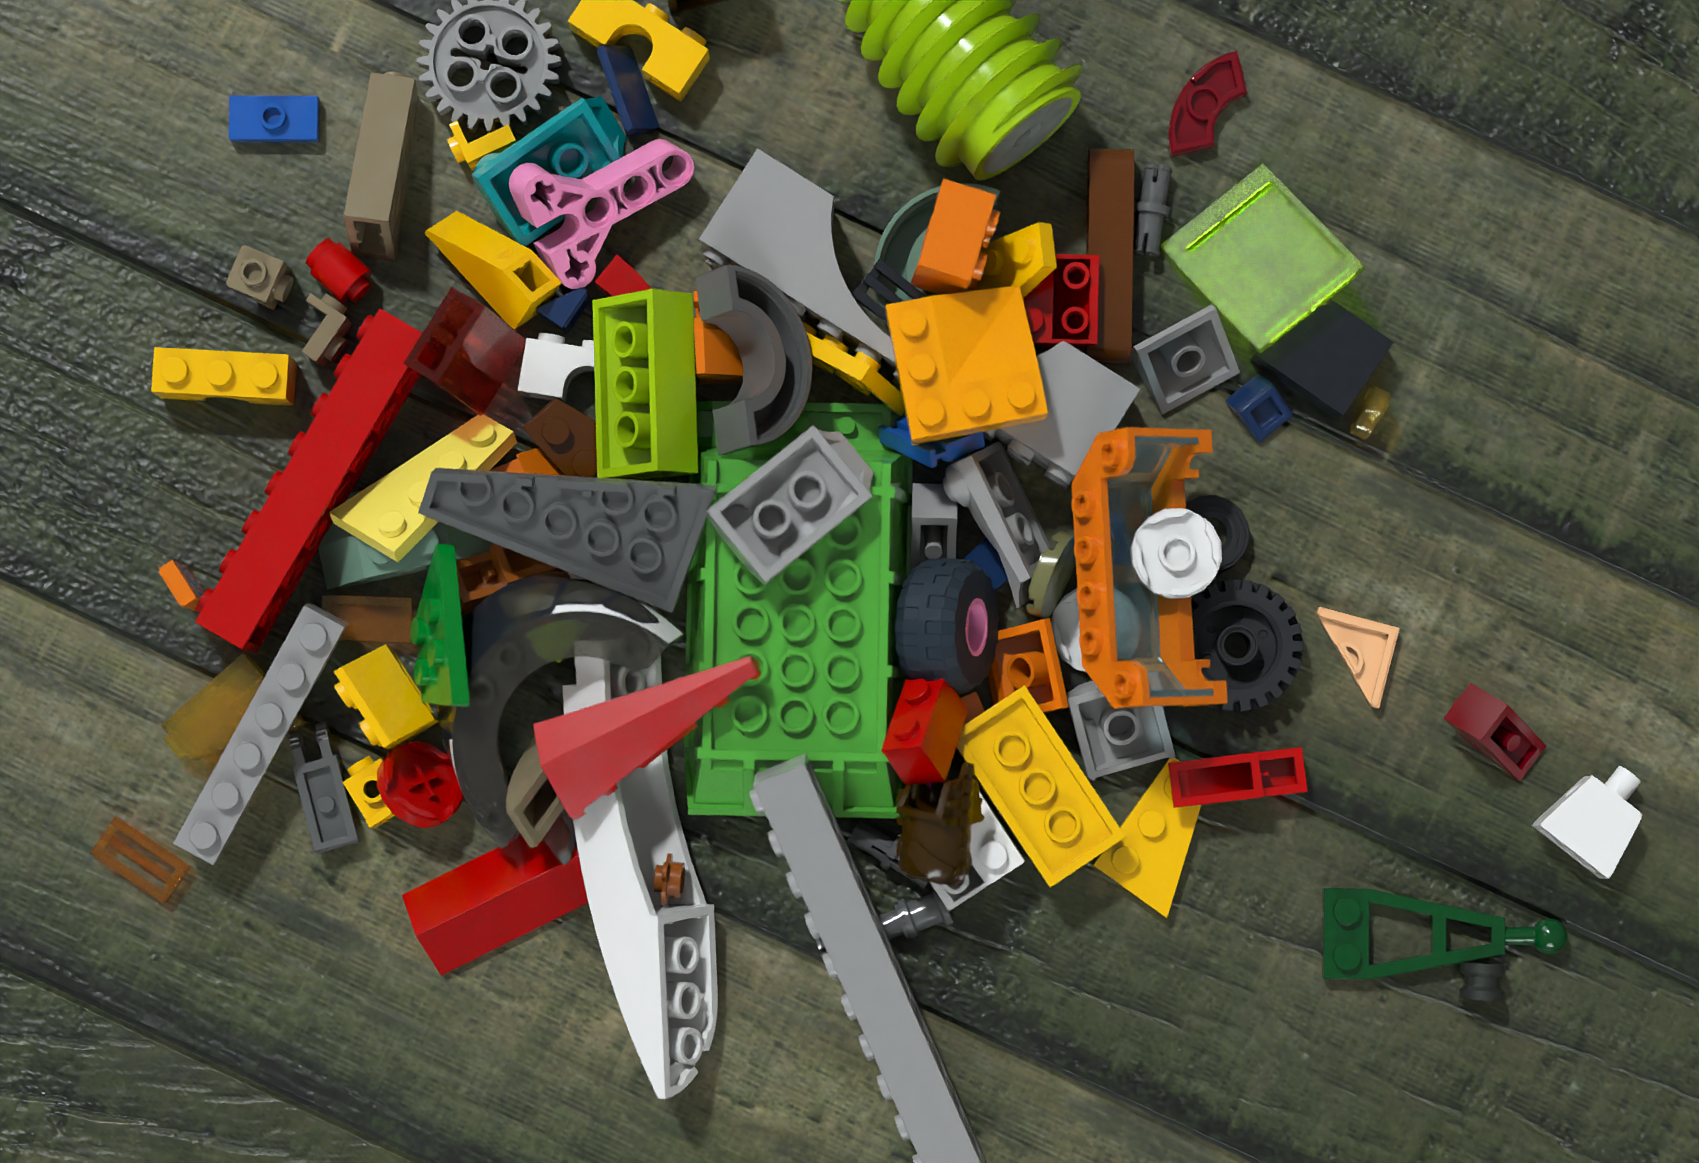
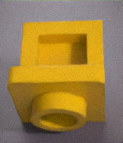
M458 121L449 124L454 136L448 138L447 142L457 162L460 163L466 160L472 171L475 170L477 163L484 156L491 153H502L517 142L509 125L468 143Z

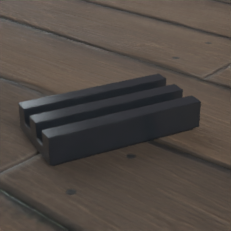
M880 259L876 262L870 273L864 277L862 283L852 292L855 300L887 325L886 309L865 293L869 288H872L891 304L903 302V300L877 280L880 275L884 276L912 299L927 297Z

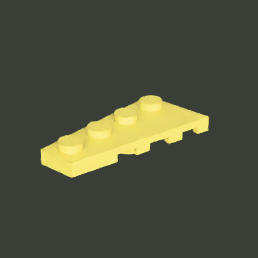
M478 414L330 511L329 514L333 524L394 561L399 562L439 522L418 513L431 472L435 468L490 471L517 443L514 432L486 415Z

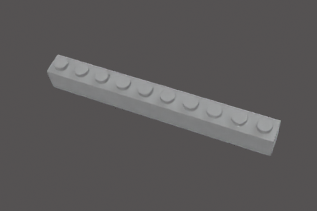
M805 753L756 773L753 783L755 789L750 790L752 803L759 816L767 815L773 830L768 832L772 848L778 858L785 856L791 871L786 873L791 891L796 899L802 896L809 910L808 913L804 914L808 929L814 939L821 937L828 953L823 954V960L828 974L832 980L840 979L845 994L841 995L845 1012L850 1021L858 1020L864 1033L859 1035L862 1050L868 1061L876 1060L881 1074L877 1076L881 1093L886 1101L893 1099L899 1112L898 1115L894 1116L898 1131L904 1141L911 1139L917 1152L916 1155L912 1156L913 1163H985V1157L807 754Z

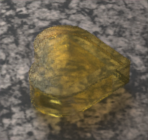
M1377 386L1369 388L1351 424L1349 433L1362 440L1367 439L1384 415L1391 400L1390 393Z

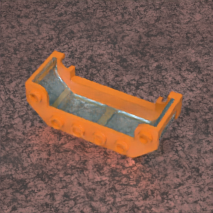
M1126 427L1100 432L1094 439L1071 483L1082 667L1113 708L1179 705L1204 706L1228 703L1226 681H1208L1202 674L1201 669L1210 668V659L1195 660L1191 596L1181 599H1167L1150 592L1139 582L1131 566L1130 547L1135 532L1149 516L1164 509H1186L1184 480L1199 478V469H1190V462L1197 453H1213L1212 430Z

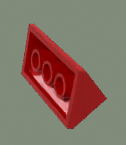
M564 815L556 819L537 847L530 848L521 835L504 849L499 846L402 895L415 935L441 976L588 903L577 842Z

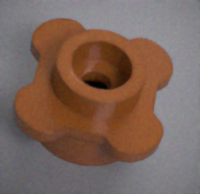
M671 853L667 854L666 862L663 865H656L654 892H662L661 905H667L668 898L681 899L684 890L685 863L673 862V854Z

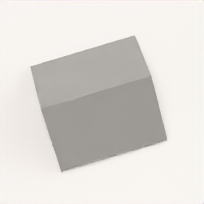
M1213 304L1133 346L1131 352V360L1162 415L1240 373L1220 317Z

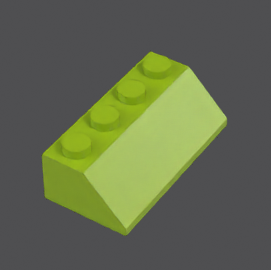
M649 289L592 300L597 478H659L698 473L693 293Z

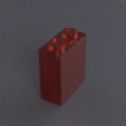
M451 287L403 364L452 400L482 416L525 349L526 339L486 306Z

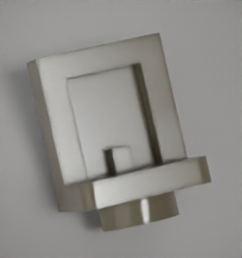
M244 245L237 255L226 285L231 289L251 296L258 304L275 310L278 301L284 302L287 299L294 279L289 276L292 269L284 261Z
M310 293L306 301L326 317L301 352L323 367L327 360L334 362L342 353L347 344V340L343 337L353 323L344 316L348 308L325 293L320 300Z

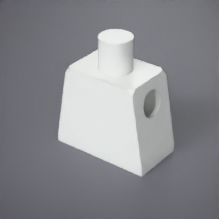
M1618 766L1605 784L1594 776H1584L1545 811L1532 826L1598 878L1609 879L1642 818V814L1627 802L1641 781L1622 766Z

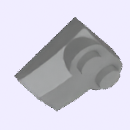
M1148 675L1150 697H1160L1155 676ZM1094 681L1080 684L1066 693L1069 706L1068 712L1072 719L1087 777L1093 781L1100 776L1160 759L1176 757L1163 706L1113 708Z

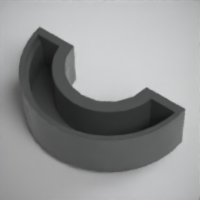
M725 265L695 277L701 321L717 325L729 334L739 350L743 363V383L737 397L728 406L713 410L718 455L731 454L767 443L784 434L793 426L802 413L809 396L812 380V357L809 340L803 323L790 300L774 283L759 273L740 266Z

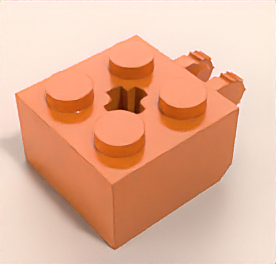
M943 179L935 199L934 211L924 237L921 255L910 284L939 295L966 292L967 289L975 291L988 255L980 252V248H988L1000 215V211L992 209L996 198L995 194Z

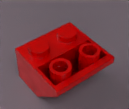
M1055 254L1057 268L1023 298L1035 351H1048L1062 341L1075 348L1096 346L1098 344L1100 256Z

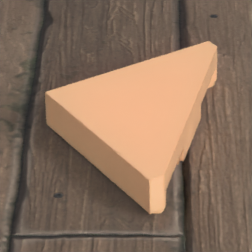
M1318 607L1316 616L1370 707L1379 708L1399 628Z

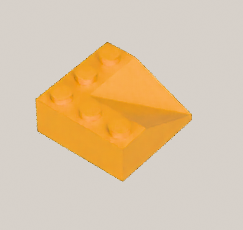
M1019 285L929 296L886 305L885 313L911 445L1046 420L1048 410Z

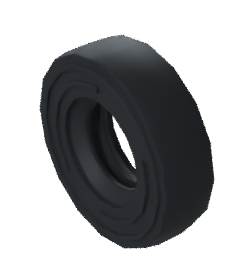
M1200 495L1187 501V510L1199 514L1202 518L1211 517L1217 519L1226 529V540L1221 547L1222 561L1217 574L1234 567L1244 556L1250 540L1249 524L1242 510L1231 500L1218 495Z

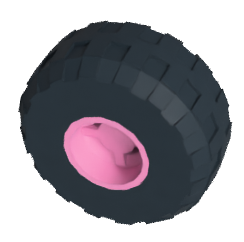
M951 558L928 559L910 571L908 578L904 580L900 598H898L895 632L896 650L900 659L899 664L902 671L907 675V679L935 681L944 678L957 694L969 693L987 678L990 667L994 662L996 644L998 643L999 621L996 592L993 589L992 580L989 575L971 560Z

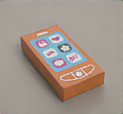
M171 560L159 568V573L181 607L195 611L205 591L188 566Z

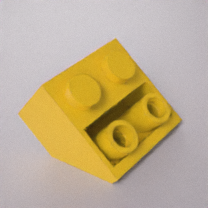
M385 644L334 671L340 680L339 683L334 685L336 691L348 708L353 707L355 710L358 709L365 720L360 722L359 725L373 746L377 744L379 747L383 746V748L392 750L396 746H403L406 742H409L438 723L435 712L429 703L422 702L421 691L391 646Z

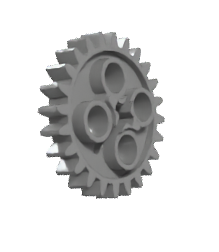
M451 0L454 12L449 15L445 11L438 9L436 12L442 22L440 26L429 23L425 26L433 36V39L419 40L421 49L429 53L427 56L417 58L419 67L429 69L428 72L419 76V80L422 85H434L426 93L428 100L436 101L442 98L437 107L438 113L442 116L453 110L452 123L458 121L460 124L467 118L468 128L472 133L476 131L480 122L485 124L488 134L494 131L495 124L501 122L503 127L509 125L511 129V119L515 117L523 125H527L528 121L525 112L528 109L539 115L542 113L537 102L539 97L546 100L553 99V95L546 87V84H558L560 82L559 76L550 71V68L561 66L562 60L559 56L549 54L560 47L558 39H545L553 31L551 23L547 22L537 25L542 17V13L539 8H536L526 14L528 5L526 0H518L514 6L511 5V0H468V4L462 6L458 0ZM479 26L485 30V35L479 43L467 44L463 41V35L468 28ZM522 37L528 41V46L522 54L510 55L505 51L507 42L512 38ZM453 50H460L482 60H488L490 54H495L498 63L513 67L523 66L528 71L526 74H520L498 64H491L489 70H485L480 60L471 57H454L451 53ZM462 68L472 70L474 76L468 85L457 87L451 83V78L457 70ZM504 79L515 81L517 87L511 96L500 98L494 94V88L499 81Z

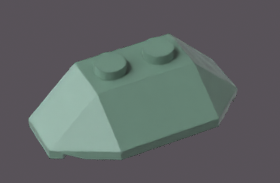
M361 491L351 492L347 500ZM438 522L399 562H396L332 523L318 549L326 589L330 591L429 570L437 544L454 545L456 560L487 552L493 542Z

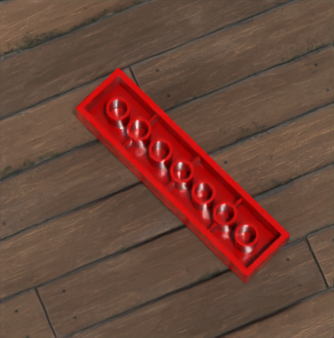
M380 308L375 317L368 315L363 321L356 336L361 341L352 356L345 354L340 360L334 372V377L338 379L329 395L324 392L316 401L311 411V416L315 418L306 433L299 432L288 450V455L292 458L284 472L278 470L270 479L265 489V494L269 496L261 511L255 509L249 515L242 528V533L246 536L237 551L232 548L226 554L219 567V572L223 574L214 590L208 588L204 592L196 606L195 611L200 613L195 621L197 624L243 650L258 654L319 550L318 546L332 525L333 521L329 512L343 504L350 493L353 492L437 349L426 334Z

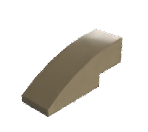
M535 736L522 754L513 772L506 798L507 814L530 848L538 846L564 809L540 766Z

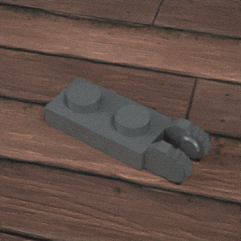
M326 722L315 725V736L323 759L308 762L305 749L306 744L300 730L296 729L288 732L295 762L293 771L315 854L361 842L349 794L342 783L345 779L339 756L335 755L333 741Z

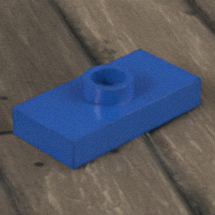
M229 95V140L231 142H319L320 98L318 96Z

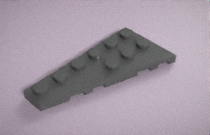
M435 468L431 472L418 513L672 613L677 605L707 521L706 512L712 507L719 485Z

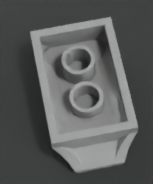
M813 425L707 510L706 515L718 534L745 567L765 585L871 499L870 485L874 472L840 431H821Z
M997 441L949 465L946 468L943 486L946 494L953 502L958 501L962 506L969 508L983 534L998 551L1012 590L1016 608L1031 600L1028 598V589L1041 554L1047 548H1052L1001 442Z

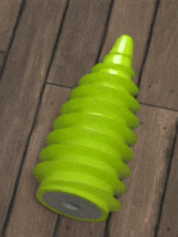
M838 0L850 2L845 15L847 29L858 33L866 32L861 44V54L864 59L882 61L878 74L879 84L889 89L901 88L897 97L896 106L898 111L903 115L920 114L916 125V135L920 140H940L935 154L936 162L940 166L953 167L964 164L976 180L992 178L1011 168L1042 145L1069 118L1080 101L1081 92L1076 88L1075 83L1083 70V66L1077 64L1060 69L1054 62V59L1062 47V38H1053L1038 43L1032 36L1039 26L1041 15L1034 13L1016 19L1010 12L1017 0Z

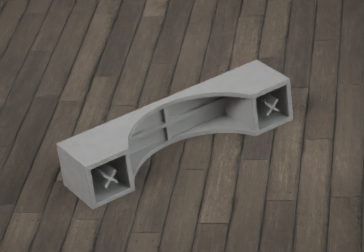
M757 148L699 238L703 256L706 258L705 264L713 270L725 265L740 266L766 277L790 300L801 321L804 322L807 319L817 325L819 329L817 334L824 339L826 334L830 335L841 343L844 342L855 349L856 353L860 351L871 357L883 368L893 373L894 379L892 381L900 387L891 338L876 326L859 307L840 272L832 240L834 196ZM1062 341L1048 351L1036 356L1048 410L1046 420L984 431L983 436L984 440L989 443L994 437L1007 445L1006 453L1025 466H1029L1031 461L1046 470L1043 476L1048 481L1066 490L1069 485L1072 486L1071 483L1097 434L1116 429L1140 388L1067 342Z

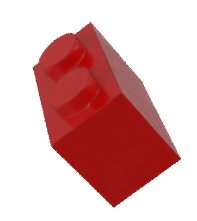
M944 678L935 681H926L924 679L905 680L881 749L905 785L944 782L946 780L968 709L954 688L950 687Z

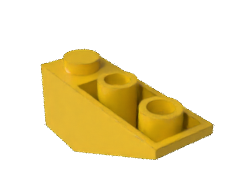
M455 211L425 232V235L513 331L537 315L536 309L548 303L562 283L531 249L459 211Z

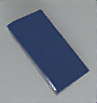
M612 45L598 47L597 53L626 137L632 139L657 130L659 124L631 47Z

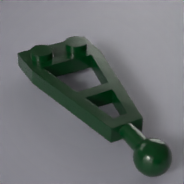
M1322 888L1323 979H1374L1505 954V945H1534L1541 953L1550 955L1560 952L1568 940L1567 930L1564 925L1552 918L1543 919L1537 922L1534 927H1505L1504 917L1387 892L1357 888ZM1369 903L1431 915L1430 954L1369 965ZM1446 918L1489 927V944L1446 951Z

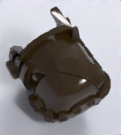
M965 762L962 765L959 778L944 783L939 802L935 801L933 793L926 783L905 785L904 788L899 790L896 799V813L901 814L897 816V824L902 825V834L897 844V856L900 857V861L897 863L900 870L907 873L906 876L914 880H922L923 882L955 886L962 882L969 873L972 863L970 852L971 826L983 821L985 818L981 814L983 799L980 797L978 780L972 778L975 774L974 764Z

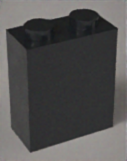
M1305 281L1298 291L1290 287L1275 309L1282 314L1274 326L1270 327L1265 323L1250 344L1256 349L1250 361L1338 421L1345 414L1394 342Z

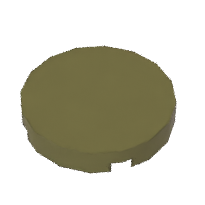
M1062 530L1051 538L1053 542L1057 543L1054 550L1047 548L1041 554L1028 589V598L1034 600V604L1028 603L1026 605L1027 612L1041 619H1047L1057 607L1076 562L1074 535Z

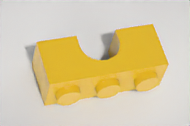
M581 0L568 19L571 31L597 48L603 45L614 46L621 37L629 34H638L647 38L653 45L651 56L642 68L644 79L682 102L710 60L709 50L704 47L707 41L702 36L687 27H684L681 32L667 23L670 17L665 12L650 3L644 8L633 0Z
M154 347L151 392L163 399L206 401L208 397L240 399L254 404L294 406L297 361L288 354Z

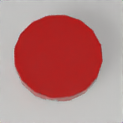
M419 741L406 742L403 746L393 748L382 759L377 770V788L385 805L396 817L407 824L422 828L440 826L458 811L464 799V790L461 791L459 783L464 785L460 773L458 774L459 778L458 776L456 777L455 771L451 767L452 760L446 753L431 744Z

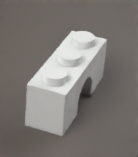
M539 333L538 340L526 338L518 392L524 397L549 401L557 398L566 403L570 382L581 373L594 372V341L583 340L581 347L564 344L565 337L549 333Z

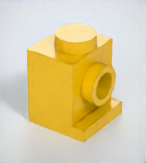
M367 756L347 769L351 777L342 783L363 814L370 828H377L395 815L382 801L380 794L375 798H371L366 793L367 784L373 780L377 781V770L383 759L380 758L374 762L371 756Z

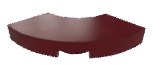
M1237 51L1226 53L1205 64L1190 78L1181 90L1171 112L1168 126L1170 158L1213 148L1214 126L1219 114L1231 102L1246 96L1247 90Z

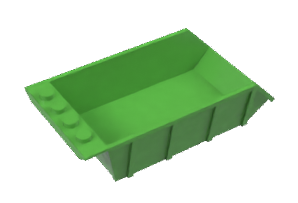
M732 401L696 402L698 473L689 474V484L719 485L712 506L813 425L821 431H840L873 470L874 475L870 485L871 499L765 585L745 567L718 534L709 518H707L687 574L685 676L749 656L759 662L761 676L756 680L749 679L728 696L730 701L721 708L713 707L695 721L697 727L684 736L688 815L759 816L750 797V790L755 789L753 786L755 774L806 753L834 817L897 818L900 814L896 813V799L899 790L904 788V782L881 749L905 680H908L906 678L907 675L902 671L899 664L900 659L896 650L895 620L897 617L898 598H900L902 591L901 588L911 571L913 459L880 443L878 426L884 424L890 428L894 427V420L906 414L904 412L900 416L888 409L885 404L806 402L802 413L793 426L778 438L731 454L718 455L713 410L728 406Z

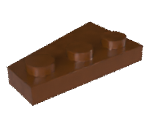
M554 398L522 428L565 476L597 478L596 420ZM668 477L628 478L624 480L664 482Z

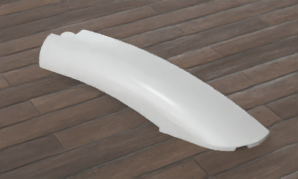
M656 634L601 636L575 640L574 663L576 668V684L563 685L564 714L662 684L660 637ZM666 750L645 768L637 767L616 784L618 789L609 796L601 795L584 809L586 812L584 816L576 820L573 819L588 903L605 965L630 1036L655 1093L660 1099H667L676 1095L687 1087L697 1075L698 1071L695 1068V1064L699 1060L702 1051H709L715 1032L718 1009L714 904L706 903L689 855L678 815ZM671 853L673 854V862L685 863L684 890L681 899L668 898L667 905H661L662 892H654L656 865H663L666 862L667 854Z

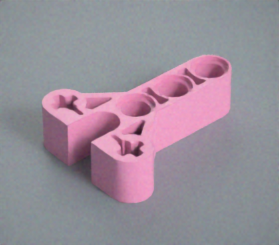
M657 139L583 179L550 174L535 163H524L513 170L509 179V188L521 217L536 228L565 214L563 225L557 231L535 242L534 245L542 262L563 285L570 289H579L587 286L594 278L596 272L595 259L612 225L683 187L690 181L693 175L694 162L689 153L665 139ZM673 155V162L670 168L662 172V164L665 159ZM635 176L633 187L629 191L624 192L623 189L626 181ZM597 197L595 208L591 212L585 213L588 201Z

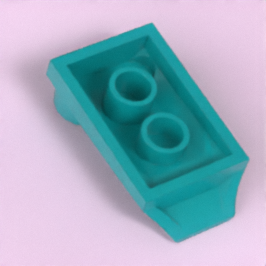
M602 96L590 99L581 98L502 153H491L484 156L477 163L472 177L477 189L502 227L514 241L527 246L564 219L565 214L552 219L538 228L521 217L509 188V179L513 170L524 163H535L550 174L583 179L623 157L626 135Z

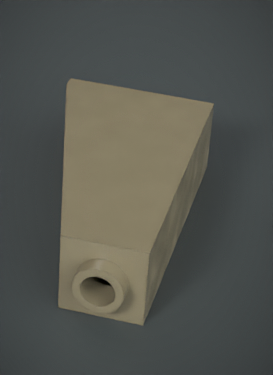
M391 71L384 74H370L344 210V220L351 252L357 256L396 260L418 106L415 78L407 77L399 72Z

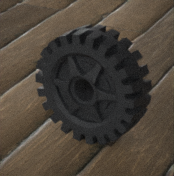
M1244 579L1224 580L1208 585L1203 591L1191 596L1195 660L1210 659V668L1201 669L1206 680L1226 681L1228 703L1206 705L1212 709L1240 713L1264 707L1286 691L1300 669L1302 652L1304 651L1301 625L1298 623L1292 607H1289L1284 601L1285 599L1263 584ZM1229 634H1238L1245 639L1247 651L1242 658H1232L1226 653L1224 641Z

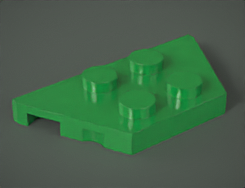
M437 544L433 552L417 614L413 618L410 628L412 644H417L418 659L414 667V680L416 685H421L422 702L468 707L470 701L455 546Z

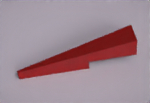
M749 656L533 724L540 766L568 816L574 820L586 814L584 809L601 795L609 796L618 789L616 784L637 767L645 768L697 727L695 721L713 707L721 708L730 701L728 696L746 681L758 679L761 676L759 662Z

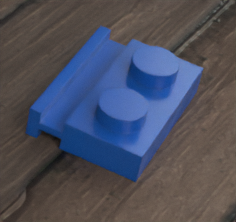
M906 415L895 419L894 427L890 428L884 424L878 426L880 443L931 468L937 466V459L939 458L944 461H959L966 458L968 453L985 447L983 432L911 445Z

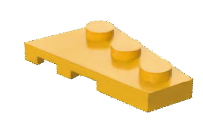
M1038 222L989 242L988 248L981 247L980 252L988 255L975 291L1019 285L1023 299L1057 268L1052 224Z
M802 321L809 340L812 364L829 374L835 373L842 380L852 385L854 389L866 396L873 393L888 409L900 416L903 415L905 409L902 394L877 372L881 367L878 362L860 351L857 352L855 357L847 354L849 348L830 335L826 334L823 340L815 337L817 331Z
M1176 758L1167 760L1120 826L1126 837L1101 853L1093 864L1094 867L1165 918H1167L1201 808V805L1173 808L1168 763L1180 762Z

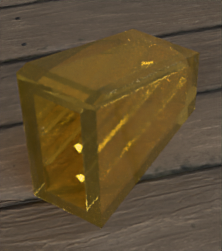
M241 654L161 725L169 734L164 738L165 743L180 759L187 755L192 760H201L223 753L265 678V672L249 655ZM300 712L297 714L288 732L301 729L308 723Z

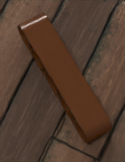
M1089 148L1086 255H1099L1098 344L1085 347L1084 354L1100 364L1130 365L1134 149Z

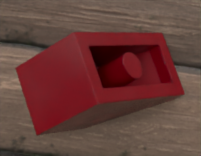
M1472 683L1454 701L1451 709L1444 717L1447 723L1464 740L1519 781H1521L1547 747L1508 704Z

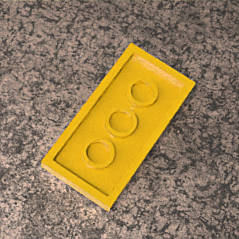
M1025 685L963 726L956 747L966 763L974 764L975 777L1048 887H1052L1126 837Z

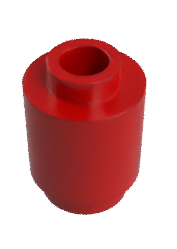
M330 238L323 240L313 249L305 261V264L311 269L310 275L340 303H345L348 300L356 303L372 286V283L369 281L372 271L341 242L335 243Z

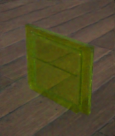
M1261 164L1160 245L1161 250L1259 353H1262L1365 270L1364 265L1264 164Z

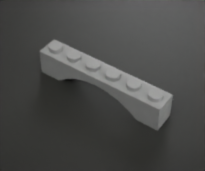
M311 602L304 605L173 844L212 865L220 858L278 748L349 623Z

